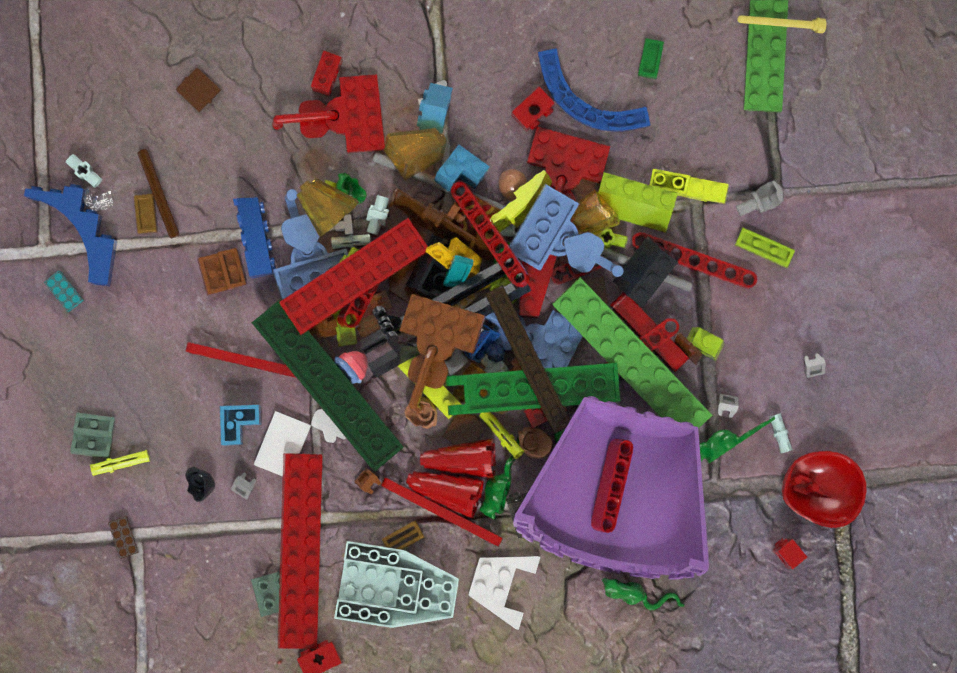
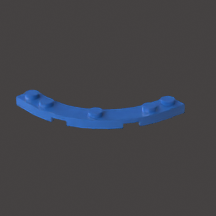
M557 48L538 52L543 79L549 93L558 106L574 120L591 128L610 132L650 127L647 107L613 112L598 110L585 103L571 91V88L565 81L560 67Z

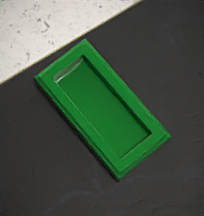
M645 39L638 76L657 79L664 46L663 41Z

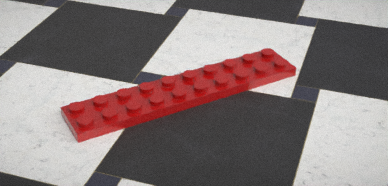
M283 453L278 614L279 649H317L323 454Z

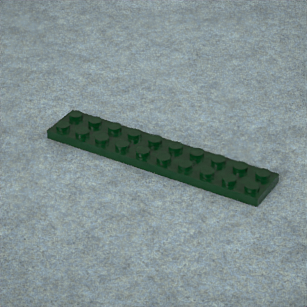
M281 298L251 322L252 325L373 472H375L403 449V445L311 333L307 331L300 335L279 304L283 300Z

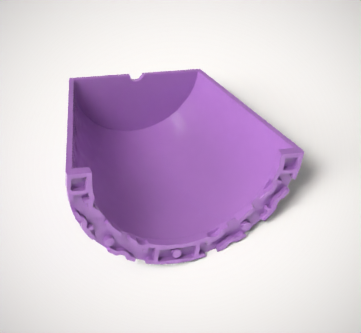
M592 396L584 397L517 510L513 521L514 527H517L516 531L522 534V537L529 542H533V539L540 543L539 546L542 547L541 549L551 552L558 557L563 558L564 554L569 556L572 562L607 572L620 574L622 570V572H630V576L650 579L660 578V575H669L668 578L671 580L694 578L695 573L697 576L705 574L709 569L698 427L693 426L689 422L680 423L674 421L671 417H658L652 412L639 414L636 412L637 409L633 407L624 408L618 406L615 402H602ZM613 439L629 440L634 448L616 527L610 533L596 531L591 526V519L609 443Z

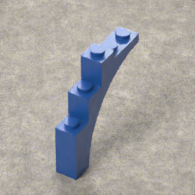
M70 184V187L64 186L63 194L61 190L50 189V192L36 186H31V189L25 188L24 196L26 198L40 201L56 208L72 222L80 234L87 251L89 264L88 282L110 287L117 241L112 239L113 236L101 234V237H99L102 216L97 214L96 210L86 209L84 212L87 191L77 184Z

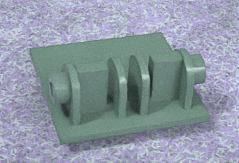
M280 571L251 579L261 617L279 612Z

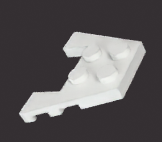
M540 557L479 558L468 595L509 625L519 630L524 613L504 607L516 568L536 574Z

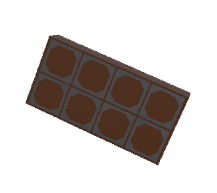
M125 516L108 522L119 558L122 559L139 553L128 517Z

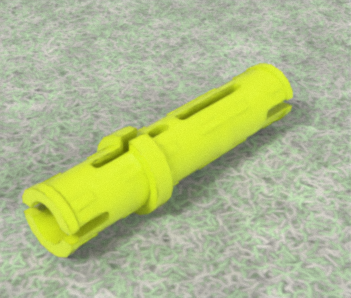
M491 412L479 415L501 441L500 444L506 447L515 459L523 455L524 450L514 440L513 434H509Z
M145 450L115 459L107 458V461L90 464L92 475L95 476L106 472L113 473L117 469L150 462L148 451Z

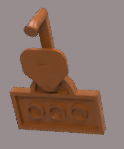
M411 295L399 331L417 337L416 344L418 351L421 353V355L412 359L408 370L409 379L415 383L409 401V408L415 413L420 414L424 411V405L420 402L425 386L438 389L444 385L449 371L444 360L452 355L455 348L474 354L486 318L485 315L417 295Z

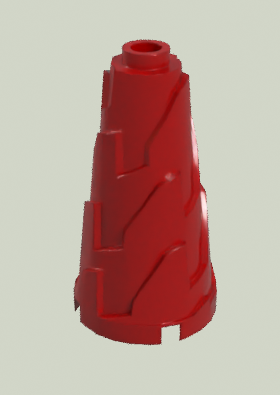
M494 439L426 450L423 454H420V465H424L426 469L494 478L496 471L492 470V466H496Z
M414 471L412 474L409 473L406 484L416 493L431 498L432 501L447 506L450 510L473 518L479 506L478 500L482 496L484 481L463 476L455 477L442 473L438 475Z

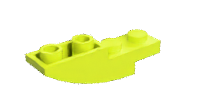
M653 169L649 184L678 193V196L722 204L726 202L729 184L693 178L690 175Z
M545 170L536 174L525 185L520 186L514 192L517 199L508 203L498 213L492 215L491 220L499 232L511 224L515 228L520 226L544 185L551 186L552 180Z

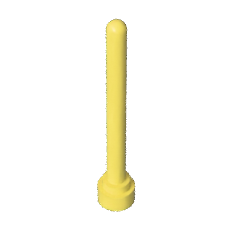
M743 15L737 18L739 23L808 28L815 33H824L826 30L825 18H816L812 21Z

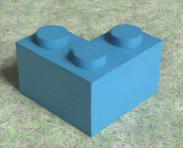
M430 83L429 89H425L419 111H422V116H418L416 125L420 127L418 135L441 140L453 88Z
M458 145L438 170L434 181L448 192L459 178L476 189L486 176L490 166L461 145Z
M260 405L220 406L221 445L223 446L243 445L242 426L262 425Z

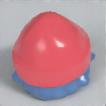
M351 351L348 353L344 352L339 357H335L334 363L343 370L345 376L351 380L352 384L362 382L368 367V360L365 354Z

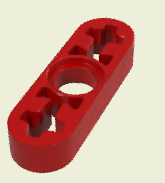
M569 263L553 269L551 280L556 285H562L595 272L602 266L598 265L595 267L594 265L589 272L574 274L571 269L572 267ZM565 267H568L571 278H568V274L562 277V281L554 278L557 271L564 273L566 272Z

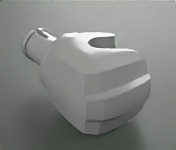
M775 180L763 185L756 192L750 193V200L735 206L738 214L741 217L755 209L762 213L781 205L784 201L783 188Z

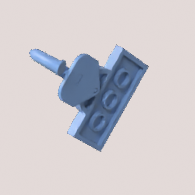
M545 184L509 245L517 258L541 270L550 254L554 256L567 255L569 265L580 272H589L597 263L611 271L614 276L620 277L623 274V268L600 256L604 249L603 241L590 232L578 235L576 226L570 221L579 203Z
M294 189L288 190L284 197L291 219L284 221L281 226L285 242L294 247L290 256L291 264L273 269L282 299H285L337 265L343 255H348L347 249L328 253L325 247L317 242L322 233L319 220L313 214L299 216L295 203L298 193Z
M554 310L551 312L545 326L540 324L526 326L524 319L519 317L543 367H567L582 338V335L562 314ZM491 313L485 316V320L495 324L494 330L501 334L495 343L501 344L506 351L512 350L495 314Z

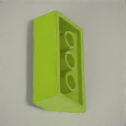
M604 172L592 212L666 233L678 193Z

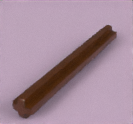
M142 149L137 154L169 237L171 239L179 236V231L147 149Z

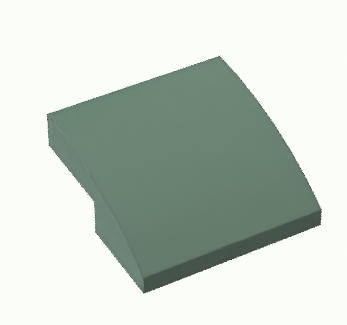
M76 413L71 454L110 458L115 418Z

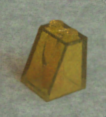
M436 128L389 133L386 136L384 152L403 179L407 180L442 160L447 141L445 136L439 133Z

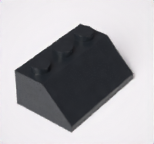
M434 235L431 236L427 243V246H431L440 242L448 249L450 242L446 239ZM428 253L419 258L405 285L430 300L452 289L451 287L443 286V280L448 269Z
M647 236L623 267V274L620 277H616L613 282L628 297L644 307L678 263V258Z

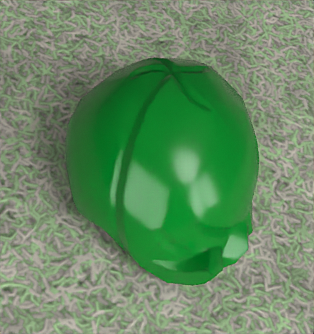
M347 173L337 175L339 180L336 183L335 190L339 202L343 205L363 203L367 193L359 185L358 179L351 178Z

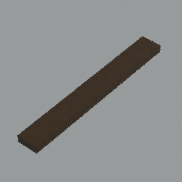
M502 285L486 293L485 296L553 433L556 434L564 430L570 420Z

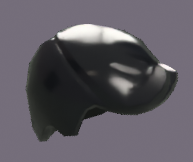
M194 466L187 469L185 473L188 482L187 491L196 502H201L214 491L215 481L212 475Z

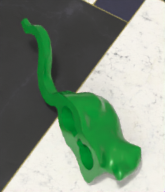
M775 417L762 422L742 436H737L726 429L715 432L706 442L699 443L701 462L706 459L708 464H710L775 420Z
M513 455L505 463V474L495 475L485 485V498L479 510L492 519H495V513L503 514L506 499L511 487V466L516 460Z
M602 579L605 595L612 599H622L628 605H635L642 601L646 609L656 610L668 598H674L678 606H685V604L680 602L679 596L672 592L666 593L655 604H651L648 602L647 594L641 584L636 582L623 583L617 579Z

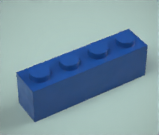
M258 197L233 199L234 206L238 208L236 216L242 229L241 239L243 246H245L244 253L249 277L252 279L273 275V269H276L275 259L270 257L269 252L273 249L271 239H267L266 232H269L267 220L263 221L262 213H265L264 203L260 202Z

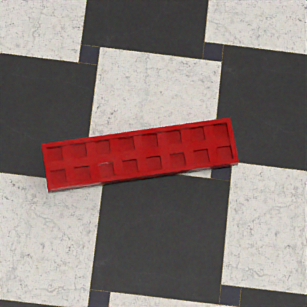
M407 218L280 301L279 304L300 335H302L427 253L426 247L428 246L409 218Z

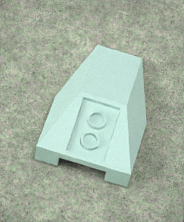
M347 541L334 619L394 628L453 618L459 578L405 550Z

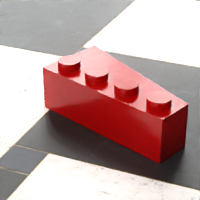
M550 254L541 270L522 261L521 264L530 276L528 284L532 291L520 297L519 317H539L557 256Z

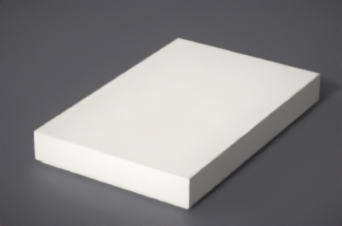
M275 411L254 465L283 476V453L300 454L311 425Z

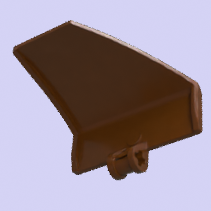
M395 188L389 203V230L409 218L426 244L432 235L444 238L449 242L457 237L473 250L477 238L445 218L446 212L439 211L433 207L432 203L425 206L405 192ZM419 258L389 277V292L408 304L412 294L426 298L405 286Z

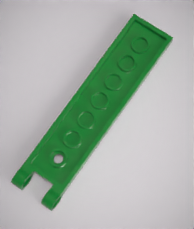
M617 363L544 368L562 406L580 405L583 398L589 396L596 397L602 402H620ZM523 370L447 376L446 386L463 385L465 404L448 405V415L541 408ZM482 389H485L487 391V395L485 397H482L480 395V391Z

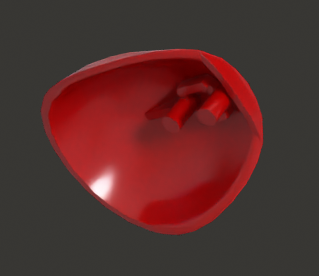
M832 451L812 452L796 459L789 467L782 485L783 500L794 512L815 524L829 528L843 527L854 521L865 504L867 493L866 480L858 464L848 456Z

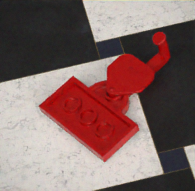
M377 74L339 77L340 96L332 99L327 106L320 100L304 101L300 104L298 113L275 115L272 121L273 128L277 130L281 129L283 124L300 123L301 134L306 138H321L329 129L336 134L345 135L347 153L385 150Z
M537 126L527 164L545 168L546 173L552 180L550 187L576 201L571 190L579 185L581 179L601 183L610 146Z

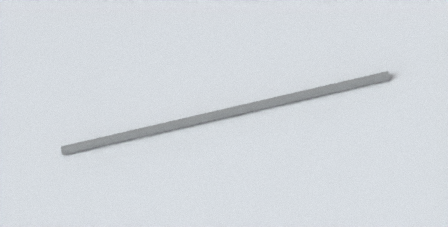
M377 152L373 157L374 162L448 192L434 181L435 176ZM459 187L456 191L457 196H461L465 189ZM473 192V194H475L476 196L490 202L491 204L495 205L501 210L506 207L503 204H500L498 202H495L491 199H488ZM604 247L601 256L626 265L631 258L607 247ZM669 274L664 282L690 292L693 283Z

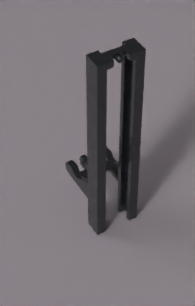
M509 258L506 261V268L513 266L514 259ZM496 263L432 300L452 306L506 274L499 263ZM523 273L518 274L520 278L516 280L517 283L523 281ZM510 283L504 287L511 302L532 291L529 284L524 287H517ZM486 297L464 309L485 316L493 313ZM377 306L372 311L378 320L380 329L358 341L361 350L365 354L386 342L393 349L368 363L371 372L376 377L420 354L416 344L417 337L406 343L398 341V336L402 334L399 330L404 316L399 318L386 315L387 312L383 306Z

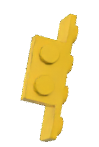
M457 237L451 239L449 249L440 242L426 247V252L447 269H449L455 255L473 259V266L466 280L479 273L482 258ZM489 284V285H487L486 287H484V288L478 290L477 292H479V291H481V290H484V289L490 287L491 284Z

